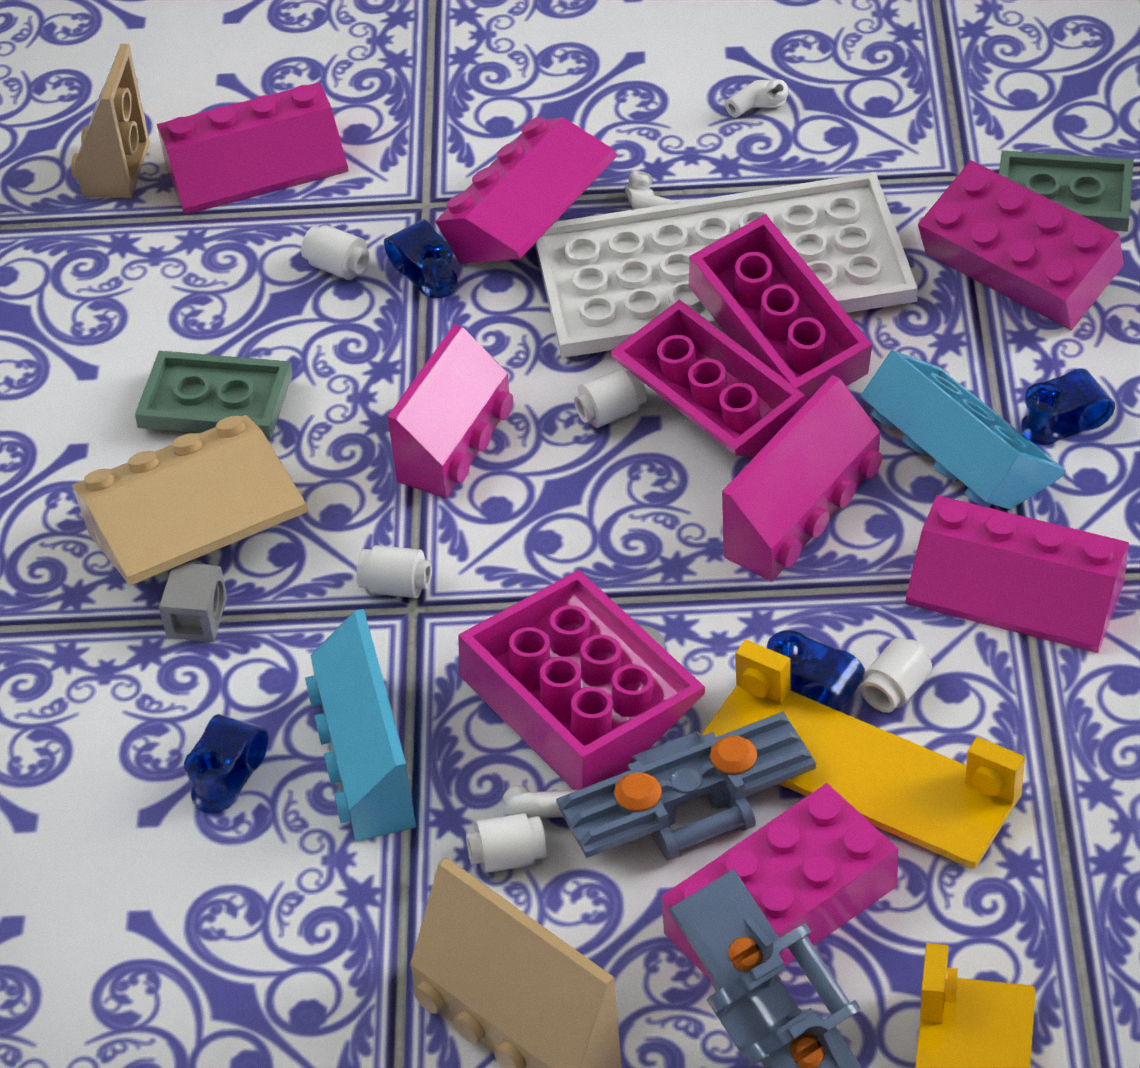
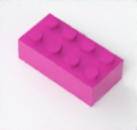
M972 160L968 162L918 223L926 255L1071 331L1124 266L1118 233Z
M766 214L689 256L688 286L726 335L804 393L806 402L832 375L840 378L848 386L868 374L872 344Z
M826 783L663 894L664 934L714 982L669 912V908L734 869L779 938L806 923L811 930V933L807 936L812 944L816 945L897 887L899 849ZM789 948L779 954L784 961V967L795 959Z

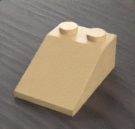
M120 44L93 110L88 126H84L82 129L79 153H74L72 157V176L74 179H78L83 197L132 198L150 144L129 44Z

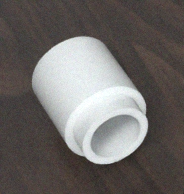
M331 226L311 227L302 241V257L308 260L312 267L346 280H352L358 274L363 273L368 265L369 251L367 250L366 241L363 238Z
M617 369L579 385L578 396L574 398V403L581 420L585 423L590 422L595 428H599L637 412L639 406L646 403L647 394L641 380L628 370Z
M375 545L372 550L363 549L359 555L357 583L360 588H368L371 594L418 598L421 590L428 589L431 582V561L425 560L422 550Z
M893 639L863 675L864 682L860 686V691L864 699L872 707L885 713L892 712L895 708L903 707L932 672L933 667L926 648L912 639Z
M522 813L475 821V832L466 833L471 865L480 863L483 873L534 865V860L546 858L545 836L539 816L527 818V815Z

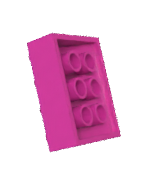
M580 570L571 573L458 635L459 676L573 790H580L626 772L628 764L631 763V756L648 750L705 694L704 685Z

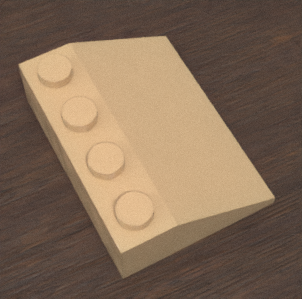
M247 415L226 417L220 420L216 427L199 434L189 433L179 436L172 442V445L155 452L143 451L137 453L125 464L112 469L92 471L84 477L83 481L72 485L89 535L130 586L309 512L306 502L266 436Z
M445 857L438 864L410 963L414 982L413 993L420 1005L432 1014L440 1012L452 1021L459 1034L472 1044L480 1042L492 1051L503 1068H622L614 977Z

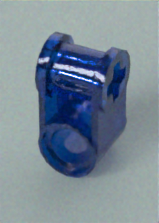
M421 219L384 239V248L393 267L399 273L404 274L423 295L434 299L449 296L457 289L458 277L451 269L450 264L453 258L452 247L434 230L428 221Z
M1074 369L1063 376L1035 383L1027 389L1025 404L1028 408V413L1022 419L1021 433L1036 445L1054 444L1066 437L1102 426L1113 415L1115 402L1087 369Z
M792 630L775 633L768 640L766 648L790 658L791 691L843 712L863 681L865 673L862 663L854 655L847 651L834 649ZM794 646H797L798 648L797 655L793 654Z
M220 714L214 715L211 718L203 735L184 761L185 774L189 780L193 781L191 789L192 803L198 810L204 813H218L230 808L252 773L257 770L265 758L269 742L266 728Z

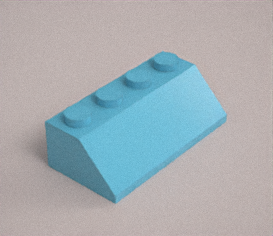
M891 350L860 395L874 407L871 415L889 428H899L905 434L902 437V441L907 446L922 455L926 453L931 455L936 460L933 467L948 479L955 482L959 479L968 487L965 494L980 506L989 508L993 504L1011 510L1059 480L1066 472L1062 466L942 368Z
M364 609L357 610L310 655L314 675L305 677L311 707L321 705L323 711L321 714L314 715L321 745L331 743L333 751L324 754L330 783L340 782L342 787L341 792L334 793L339 820L341 824L351 822L355 842L416 828L406 761Z

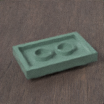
M1001 151L1000 175L1112 231L1128 232L1134 159Z
M159 350L135 412L137 427L202 433L216 427V424L226 417L247 415L262 430L266 438L271 439L293 375L291 361Z

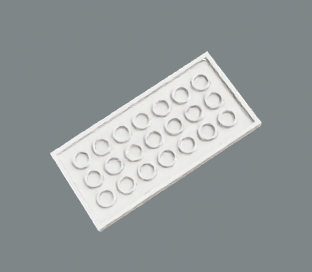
M876 172L555 222L534 245L561 358L613 350L679 299L724 332L688 286L689 256L765 214L846 313L917 302L918 288Z

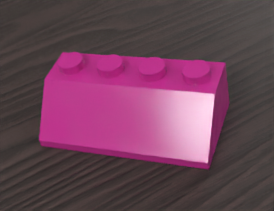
M320 82L301 85L294 89L271 95L258 96L255 99L228 106H219L213 110L186 117H177L173 120L157 124L164 162L184 215L349 172L332 107Z
M543 117L534 118L522 126V133L513 142L505 145L497 152L498 158L489 167L480 170L472 177L473 183L463 193L454 196L448 201L447 209L435 222L459 264L520 259L617 157L614 149L564 117L544 120Z
M680 299L610 351L615 361L736 456L755 457L806 403L804 393Z
M832 375L722 491L724 558L771 582L785 567L790 568L795 564L802 548L812 537L817 538L823 533L832 515L839 508H845L852 500L855 490L866 478H873L880 468L882 462V454L879 452L880 431L840 378Z
M936 495L921 531L905 604L1099 653L1125 582L1129 542Z

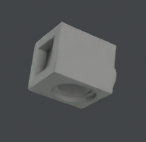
M184 563L171 569L159 605L167 638L215 641L228 598L221 566L203 563Z

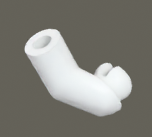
M773 79L771 81L755 80L725 101V107L734 118L741 116L751 108H777L786 102L789 88L780 79Z
M634 171L629 175V184L625 185V194L633 210L677 202L654 195L653 190L650 189L653 181L650 174Z
M513 786L503 795L504 813L506 816L525 813L527 818L539 816L540 819L563 817L556 803V798L577 790L529 792L523 786Z

